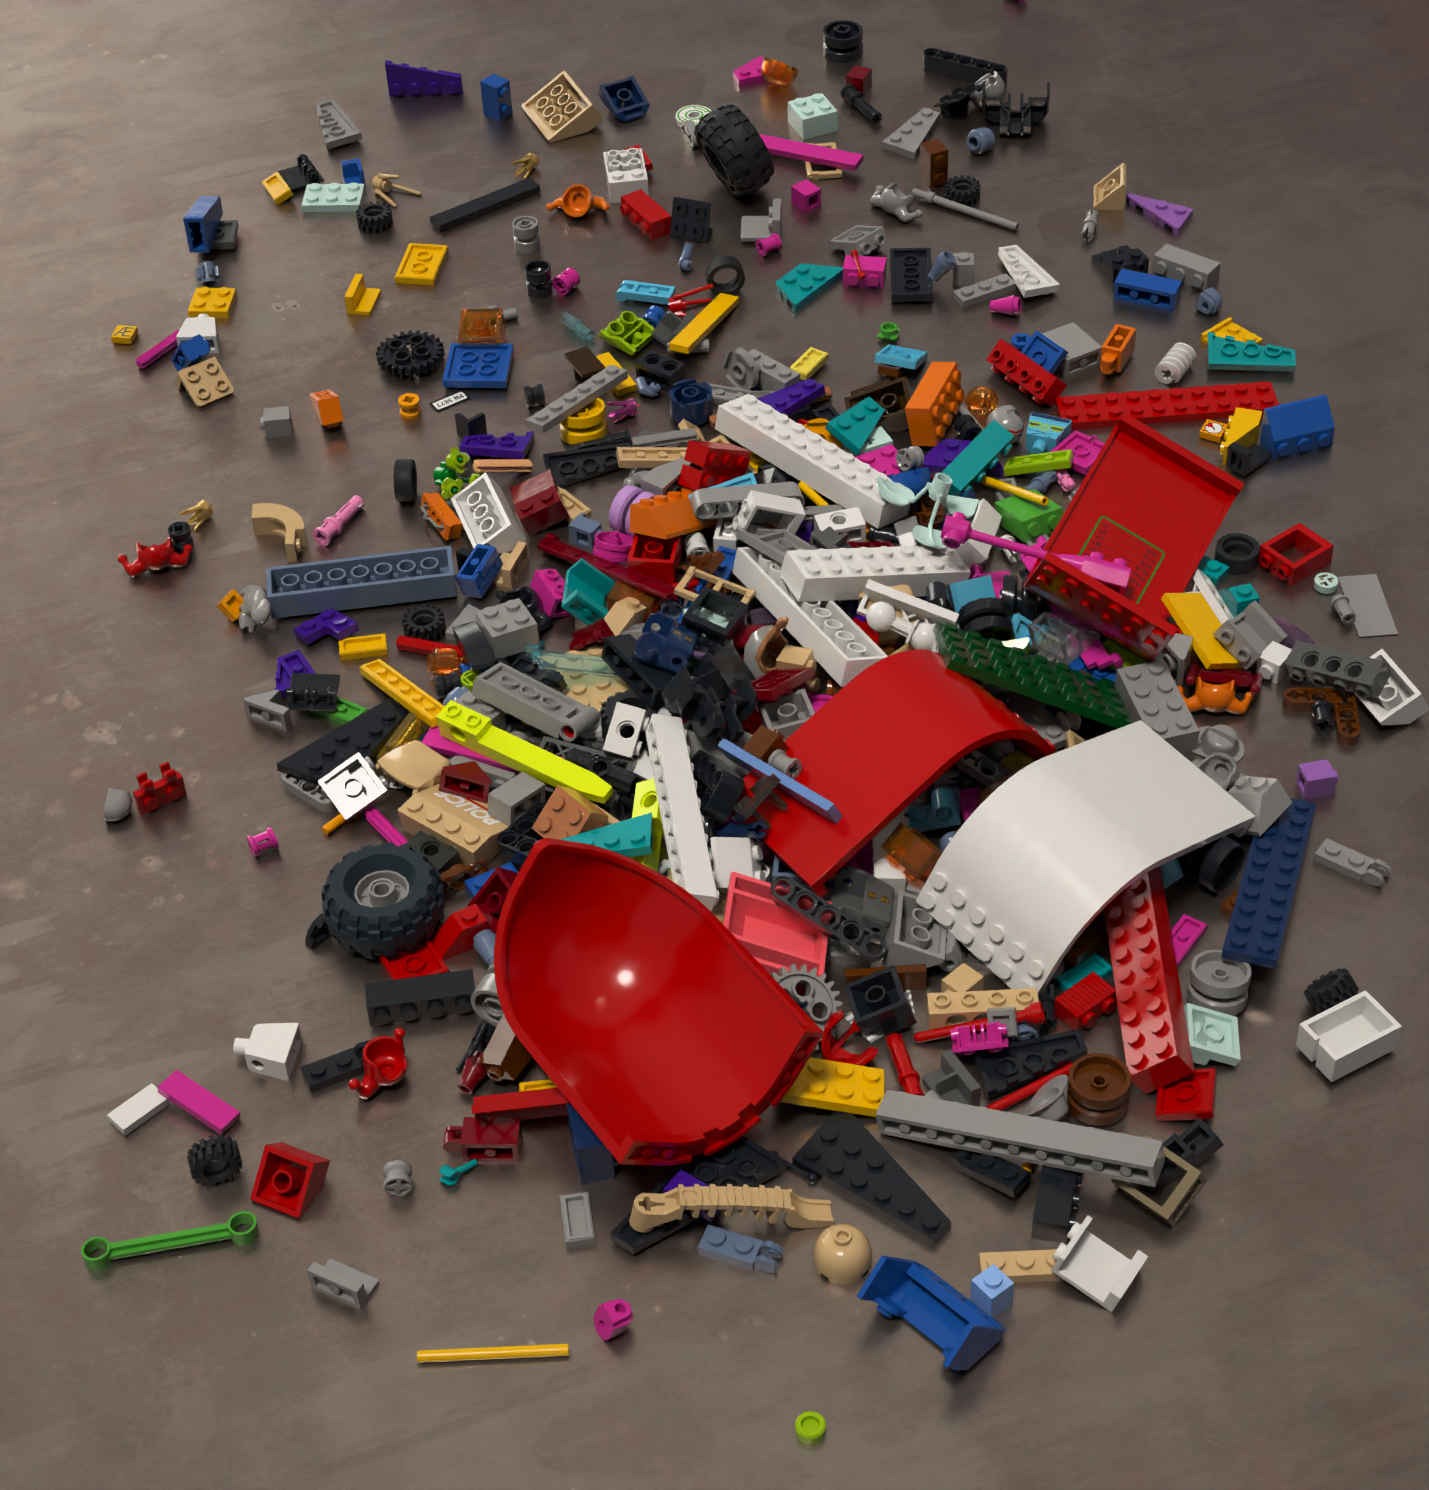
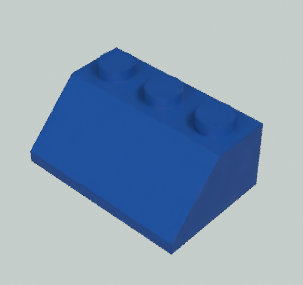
M1324 394L1264 408L1260 445L1272 452L1271 459L1327 447L1333 444L1335 426L1327 396Z

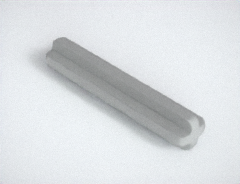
M695 428L633 437L632 446L660 447L689 442V440L696 441L697 432Z

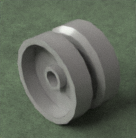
M1219 949L1207 950L1197 954L1192 960L1190 967V979L1187 988V1000L1189 1003L1232 1016L1242 1012L1247 1005L1248 988L1251 981L1250 965L1245 962L1221 958L1222 950Z

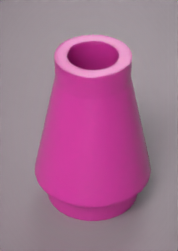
M1015 295L990 301L991 313L996 312L1012 316L1021 313V298Z

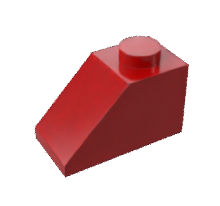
M477 904L471 905L452 913L431 942L443 961L474 949L473 938L477 933L488 930L487 920Z

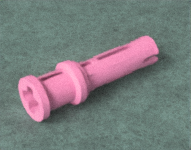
M354 495L333 517H327L321 527L313 530L312 536L314 540L321 546H327L334 535L337 536L341 533L342 526L364 507L363 499L360 496Z

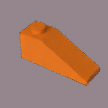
M328 389L309 394L321 425L332 428L339 426V422L344 421L339 397L332 390Z

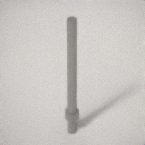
M916 188L912 191V195L924 199L926 203L932 205L935 203L1014 231L1018 230L1019 223L937 196V193L931 191L925 192Z

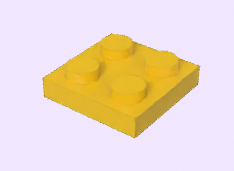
M196 288L188 308L189 318L198 317L200 314H207L209 317L229 318L237 297L236 288Z

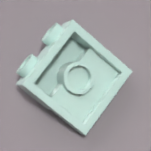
M1186 1003L1184 1012L1193 1062L1206 1066L1211 1059L1237 1066L1241 1060L1237 1017Z

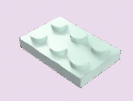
M307 184L301 205L302 212H356L359 206H362L365 184Z

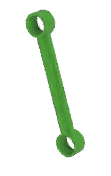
M240 1211L233 1214L228 1223L110 1243L104 1237H93L82 1245L81 1254L88 1269L100 1271L109 1267L113 1259L227 1239H231L238 1245H248L257 1239L259 1228L254 1214L248 1211ZM242 1224L253 1225L245 1232L234 1231ZM96 1250H107L98 1258L89 1257Z

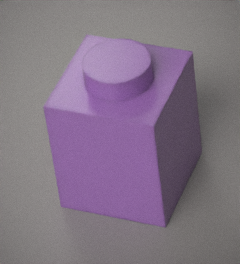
M1328 759L1298 764L1296 784L1304 799L1334 795L1335 784L1338 783V773L1335 768L1331 767Z

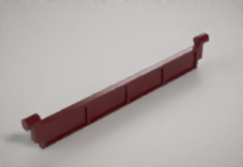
M547 533L545 538L541 539L537 545V549L572 563H576L583 558L608 577L662 599L679 600L683 598L674 594L676 587L560 542L559 537L554 534ZM686 587V590L697 594L696 590Z

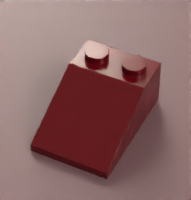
M550 469L510 488L516 512L529 536L570 517Z

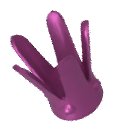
M633 398L626 399V401L607 402L608 406H623V408L610 412L608 416L610 418L622 416L613 422L616 423L629 415H636L637 407L640 404L636 405Z

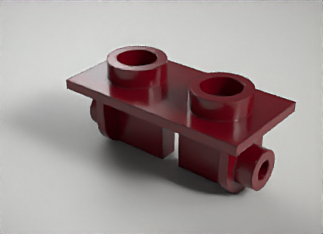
M604 618L572 633L574 640L571 641L569 649L570 651H577L594 645H603L606 637L615 635Z

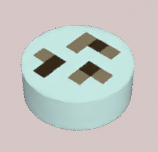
M1324 572L1315 576L1314 589L1319 593L1331 594L1337 590L1338 578L1334 574Z

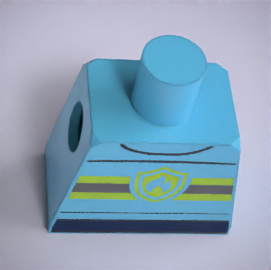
M1031 412L1026 432L1025 449L1031 455L1050 452L1071 434L1072 420Z

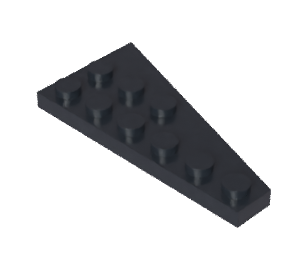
M390 697L277 763V771L320 785L318 780L358 752L363 758L368 756L372 760L410 718V712Z
M834 1111L792 1157V1164L808 1173H816L818 1180L932 1247H935L951 1229L950 1219L852 1113Z

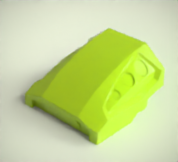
M623 311L618 319L611 321L607 328L599 332L598 337L633 356L651 342L654 338L651 333L655 328L643 318L636 317L633 312Z

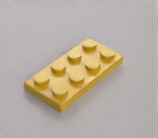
M809 1058L798 1078L780 1102L876 1117L875 1114L884 1097V1069Z

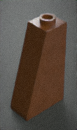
M504 1013L479 1061L481 1066L487 1071V1075L497 1081L502 1079L515 1080L533 1058L510 1028Z

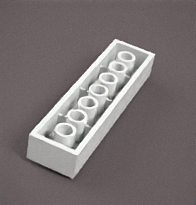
M926 545L786 551L780 570V576L798 602L856 600L859 594L865 591L868 579L885 586L907 584L911 587L914 597L926 596V588L932 582L939 581L947 585L968 580L971 574L970 569L954 549L947 547L945 550H939Z

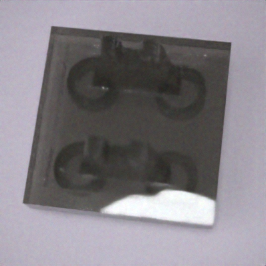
M774 774L767 778L764 775L759 778L749 789L752 792L751 796L746 795L734 806L732 810L736 813L731 819L737 824H741L750 817L755 822H763L766 826L764 830L767 831L772 825L756 811V808L767 798L782 811L786 810L788 805L773 791L781 780Z

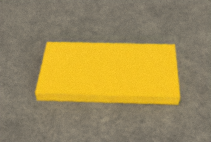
M1165 593L1162 596V602L1182 633L1193 636L1192 648L1207 670L1244 668L1214 636L1213 633L1222 624L1201 593Z

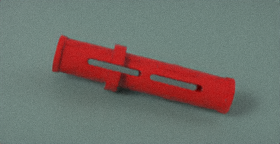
M898 1033L890 1034L885 1042L898 1073L899 1086L908 1094L925 1096L919 1083V1073L913 1068L903 1036L901 1034L898 1035Z

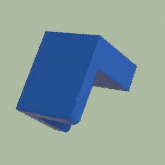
M360 158L340 161L345 184H365Z

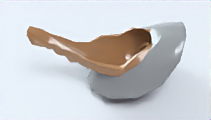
M786 616L777 620L775 626H762L751 634L745 645L743 661L756 679L773 669H778L776 660L785 645H788V640L781 634L789 621Z

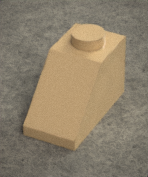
M626 597L613 605L604 617V620L614 635L618 636L632 625L642 624L647 607L640 604L639 600L633 597Z

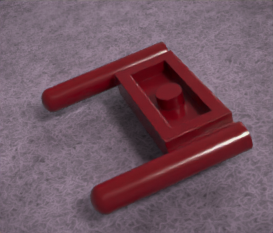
M1197 664L1190 666L1186 677L1188 685H1193L1197 676H1200L1201 680L1214 685H1219V683L1227 684L1235 680V689H1243L1244 686L1249 687V684H1251L1250 691L1252 694L1260 692L1263 681L1261 673H1255L1253 676L1250 671L1236 669L1207 670L1204 665H1202V668H1199Z

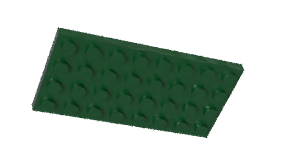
M936 622L933 632L947 669L1118 729L1133 723L1119 692L1114 688L1115 683L1107 678L1097 679L1084 670H1079V672L1072 670L1062 662L1052 663L1046 657L1039 654L1034 656L1027 654L1025 650L1017 646L1007 647L1001 641L990 638V640L982 638L980 634L972 630L967 632L959 630L952 623L945 622L943 624Z

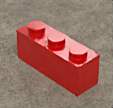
M640 189L621 196V214L639 228L643 234L651 240L670 234L671 215L643 190Z

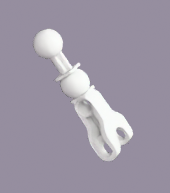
M883 601L875 602L868 608L866 620L869 627L874 631L887 632L891 629L906 636L905 644L911 643L914 649L931 650L941 654L933 632L935 627L933 624L927 622L920 623V620H916L912 624L896 616L893 606ZM976 679V680H978V681H980V682H982V683L990 684V683L984 682V681H982V680Z

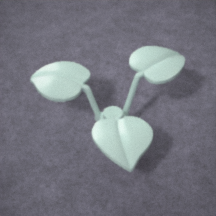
M936 473L932 483L927 482L926 486L916 496L912 490L903 485L887 481L880 476L877 479V487L881 496L888 502L899 506H907L909 502L915 503L927 490L929 491V497L936 502L928 528L921 525L915 526L912 530V535L918 542L939 550L947 548L942 544V538H940L942 531L933 529L939 504L941 503L943 507H947L948 512L951 514L961 512L966 518H971L979 502V499L948 495L953 481L948 475L943 473Z

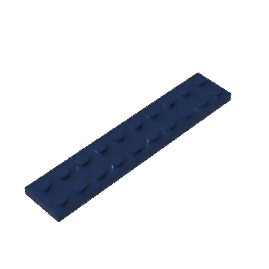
M1290 798L1292 804L1261 836H1253L1221 958L1276 969L1316 803Z

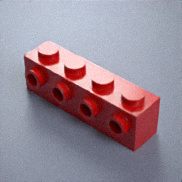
M999 339L986 361L993 365L991 367L993 371L1000 375L1006 374L1005 379L1013 385H1016V383L1020 384L1018 389L1027 395L1032 393L1034 395L1032 399L1041 405L1047 403L1054 406L1056 398L1060 397L1067 386L1062 380L1002 339Z

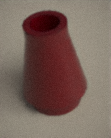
M476 1051L472 1058H466L462 1076L457 1085L464 1093L472 1094L474 1089L487 1075V1071L479 1063L483 1055L482 1052Z

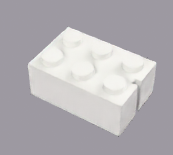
M1365 990L1300 1023L1296 1046L1311 1062L1316 1060L1315 1066L1333 1082L1397 1049L1402 1026Z

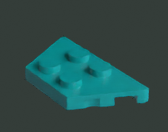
M801 263L776 281V290L783 295L786 302L790 301L794 311H798L843 277V267Z

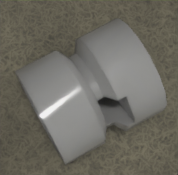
M520 216L514 219L512 228L515 250L523 254L536 252L540 248L538 220L532 216Z

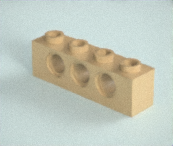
M1037 988L927 993L926 1016L928 1030L987 1018L988 1008L1016 1007V1012L1023 1011L1030 1003L1039 1002Z

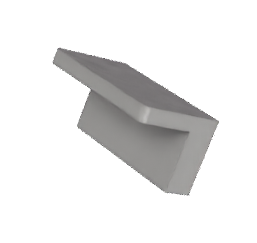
M329 1259L324 1266L313 1262L307 1270L311 1288L358 1309L364 1306L379 1285L377 1278L333 1259Z

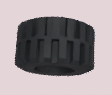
M625 690L622 693L617 692L615 696H609L607 701L603 702L600 710L604 741L606 740L617 702L646 710V717L650 719L652 714H657L661 708L651 709L634 691ZM625 726L621 730L623 738H630L634 734V728L631 726ZM643 731L639 741L643 742L641 751L645 749L646 733Z

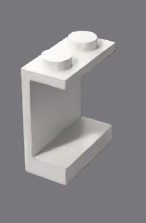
M1087 1215L1082 1224L1075 1222L1067 1234V1237L1071 1239L1068 1245L1062 1242L1052 1256L1057 1261L1051 1271L1112 1312L1148 1256L1140 1250L1136 1252L1132 1260L1122 1255L1086 1230L1093 1219Z

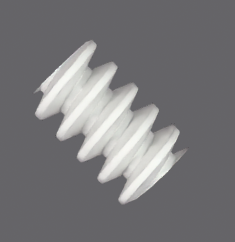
M1175 343L1155 368L1157 380L1162 384L1179 382L1196 361L1197 355L1195 350L1185 343Z

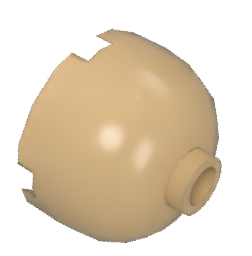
M842 1223L832 1225L825 1229L815 1241L813 1263L817 1273L820 1276L822 1273L828 1277V1281L831 1283L842 1285L855 1283L862 1279V1275L867 1270L869 1272L871 1269L872 1248L868 1237L859 1228Z

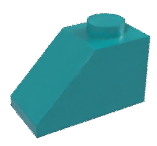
M1251 583L1218 591L1234 617L1243 612L1253 601H1256L1258 604L1260 602V597Z

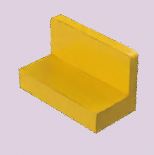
M355 274L344 296L347 314L371 315L380 297L381 289L365 288L363 274Z

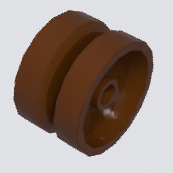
M1104 1053L1087 1054L1075 1060L1069 1069L1067 1103L1070 1113L1077 1120L1092 1126L1112 1125L1121 1120L1128 1111L1131 1074L1128 1067L1120 1059Z

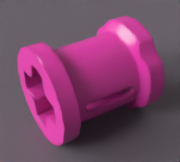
M773 233L768 238L757 239L756 249L764 257L768 252L781 250L782 242L779 235Z
M271 827L266 828L265 832L253 837L251 835L246 836L249 849L255 858L259 856V853L270 848H279L277 838Z

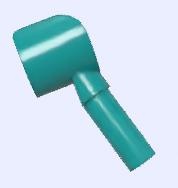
M473 1159L455 1169L444 1165L439 1170V1173L443 1175L439 1180L449 1186H454L457 1184L460 1175L477 1166L478 1162L476 1159Z

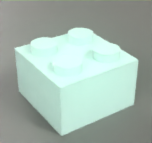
M816 93L809 97L796 98L793 101L787 102L788 122L803 140L838 131V111L823 93Z

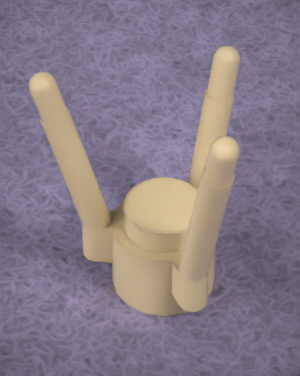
M378 173L372 180V187L375 189L374 194L381 196L394 208L397 205L384 194L392 188L421 195L419 191L393 184L390 179H399V175Z

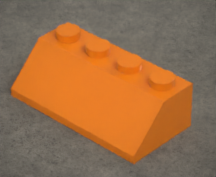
M685 487L681 488L679 492L669 491L667 495H654L653 499H640V502L631 504L629 532L667 540L715 526L718 523V518H696L688 497L694 490Z

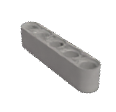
M795 482L704 488L694 491L690 497L694 511L700 519L737 516L742 508L743 500L748 497L751 490L797 499L801 501L802 506L805 504L800 488ZM757 509L755 515L775 514L778 512Z

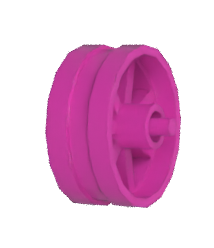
M618 531L599 532L594 536L593 555L611 562H627L633 537Z

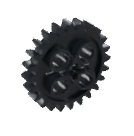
M409 330L408 334L401 331L399 336L393 334V338L386 337V342H380L381 346L377 347L376 352L377 363L381 370H385L386 374L392 372L393 377L400 374L401 378L405 375L412 378L413 374L420 377L422 372L428 374V370L435 371V366H440V362L444 361L443 356H445L443 342H440V338H435L434 334L428 336L427 331L420 334V330L416 331V333H412Z

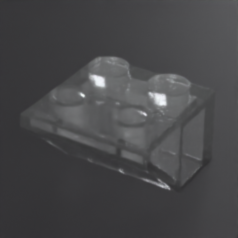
M1043 612L1027 626L1032 646L1066 665H1069L1101 637L1099 632L1066 615Z

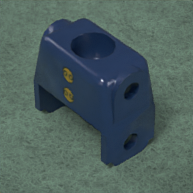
M657 611V613H651L642 628L643 634L635 644L634 653L636 658L649 665L676 675L682 666L687 667L694 653L698 637L675 619ZM657 623L660 629L655 631L651 628V625Z

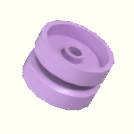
M634 485L623 487L615 496L609 510L608 521L610 528L613 531H618L634 538L635 533L629 532L630 505L640 502V499H653L656 494L646 492Z

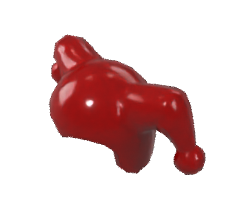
M168 537L165 543L158 546L155 544L143 546L136 542L137 559L131 564L127 561V556L121 554L118 556V562L123 565L124 570L130 577H137L148 570L160 571L166 567H183L187 565L193 547L190 544H186L183 547L184 552L178 554L174 552L171 537Z
M396 1028L394 1030L395 1038L381 1036L372 1039L365 1045L363 1049L365 1076L361 1083L358 1079H352L348 1084L350 1090H353L358 1098L368 1100L381 1086L395 1085L405 1076L407 1060L404 1055L403 1038L405 1037V1030L403 1028Z

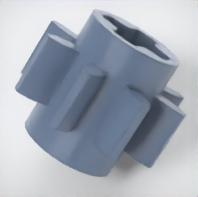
M214 262L199 263V268L195 269L197 281H201L202 285H214L217 283L216 279L221 278L219 266H214Z

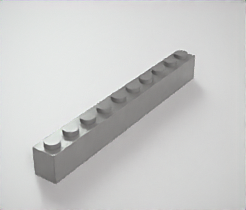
M887 1090L875 1114L880 1134L1152 1187L1156 1186L1165 1162L1163 1141L1152 1138H1143L1094 1127L1079 1126L1067 1122H1058L1040 1117H1031L1013 1112H1004L986 1107L908 1094L906 1092Z

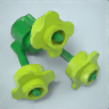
M456 447L450 449L446 462L441 461L440 466L436 467L433 472L435 485L441 486V497L445 500L459 493L464 483L471 484L484 474L474 473L470 478L456 476V472L461 474L465 471V463L469 461L467 454H462Z

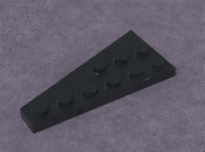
M742 1136L735 1142L709 1156L701 1153L693 1156L691 1162L676 1165L650 1193L663 1194L664 1187L680 1170L709 1186L710 1184H715L716 1186L732 1184V1186L742 1187L743 1184H747L749 1187H756L787 1170V1162ZM684 1210L681 1220L676 1219L663 1223V1226L654 1227L649 1232H638L629 1223L630 1212L610 1233L611 1241L634 1255L698 1218H693L690 1210Z

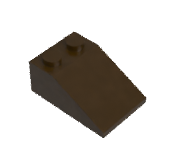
M906 377L844 398L847 410L867 397H871L883 407L885 411L875 428L881 426L886 432H901L909 429L905 407L914 392Z

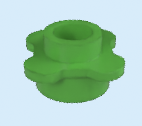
M892 322L883 323L880 326V333L877 334V337L885 341L897 340L900 328Z

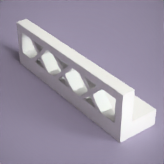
M1196 568L1187 584L1188 586L1193 581L1195 582L1193 591L1186 592L1184 590L1183 593H1201L1221 624L1228 619H1233L1234 616L1210 578Z
M870 579L867 581L864 596L857 609V614L866 617L867 610L864 608L868 599L875 602L883 601L889 603L895 610L901 612L903 616L901 619L908 622L919 618L923 622L932 623L934 626L936 622L943 624L949 622L957 626L959 618L958 613Z

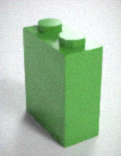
M1035 489L1028 490V491H1031V492H1034V493L1043 495V494H1041L1040 492H1038V491L1035 490ZM1015 495L994 502L995 510L1002 516L999 525L1023 542L1052 533L1063 516L1062 507L1050 499L1046 506Z

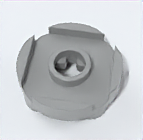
M740 347L724 356L722 366L723 369L726 368L728 375L725 377L732 387L750 390L757 385L761 366L757 361H754L744 348Z

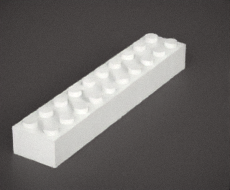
M747 394L718 406L716 430L799 481H803L820 494L842 505L843 508L858 507L864 521L879 529L908 515L910 502L907 506L895 505L885 500L879 493L877 487L879 476L893 482L887 475L878 472L870 467L869 464L863 463L852 454L823 439L819 434L808 430L802 424L796 423L788 418L787 415L781 414L770 405L756 399L755 396Z
M737 547L732 573L748 589L756 591L755 597L777 620L781 617H788L789 621L785 628L804 648L813 650L814 659L838 685L844 687L863 670L888 657L834 601L798 602L780 576L781 565L777 564L772 558L760 554L753 547Z

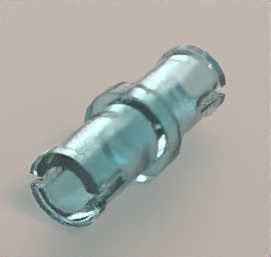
M569 311L561 314L563 318H560V322L570 328L571 333L580 336L587 343L594 340V337L590 334L596 336L595 331L587 327L582 319H577Z

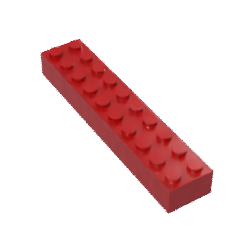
M1159 866L1130 884L1104 908L1126 1066L1131 1074V1081L1145 1094L1194 1073L1162 873Z

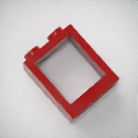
M1298 523L1260 545L1258 564L1290 586H1293L1331 564L1334 545L1303 524ZM1294 546L1307 556L1293 563L1280 553Z

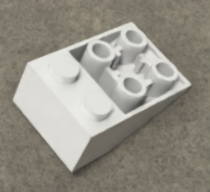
M642 148L603 152L610 203H620L621 196L640 189L649 196L648 178Z

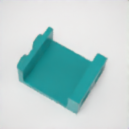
M581 558L566 572L561 608L588 626L604 618L609 612L604 607V599L617 586V582Z

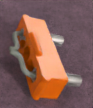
M424 492L420 509L425 514L422 515V518L429 520L445 540L460 538L461 530L464 527L463 523L451 510L454 507L452 501L443 500L439 493Z

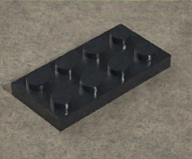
M890 248L892 302L933 301L932 279L928 275L932 269L931 248Z

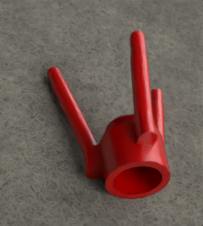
M709 284L682 294L673 295V298H669V310L678 317H684L687 314L683 312L687 311L686 306L710 303V298L686 301L684 297L713 288L714 285Z

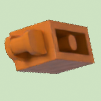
M1119 324L1114 326L1101 347L1100 368L1103 374L1109 375L1113 372L1120 373L1135 350L1136 328Z

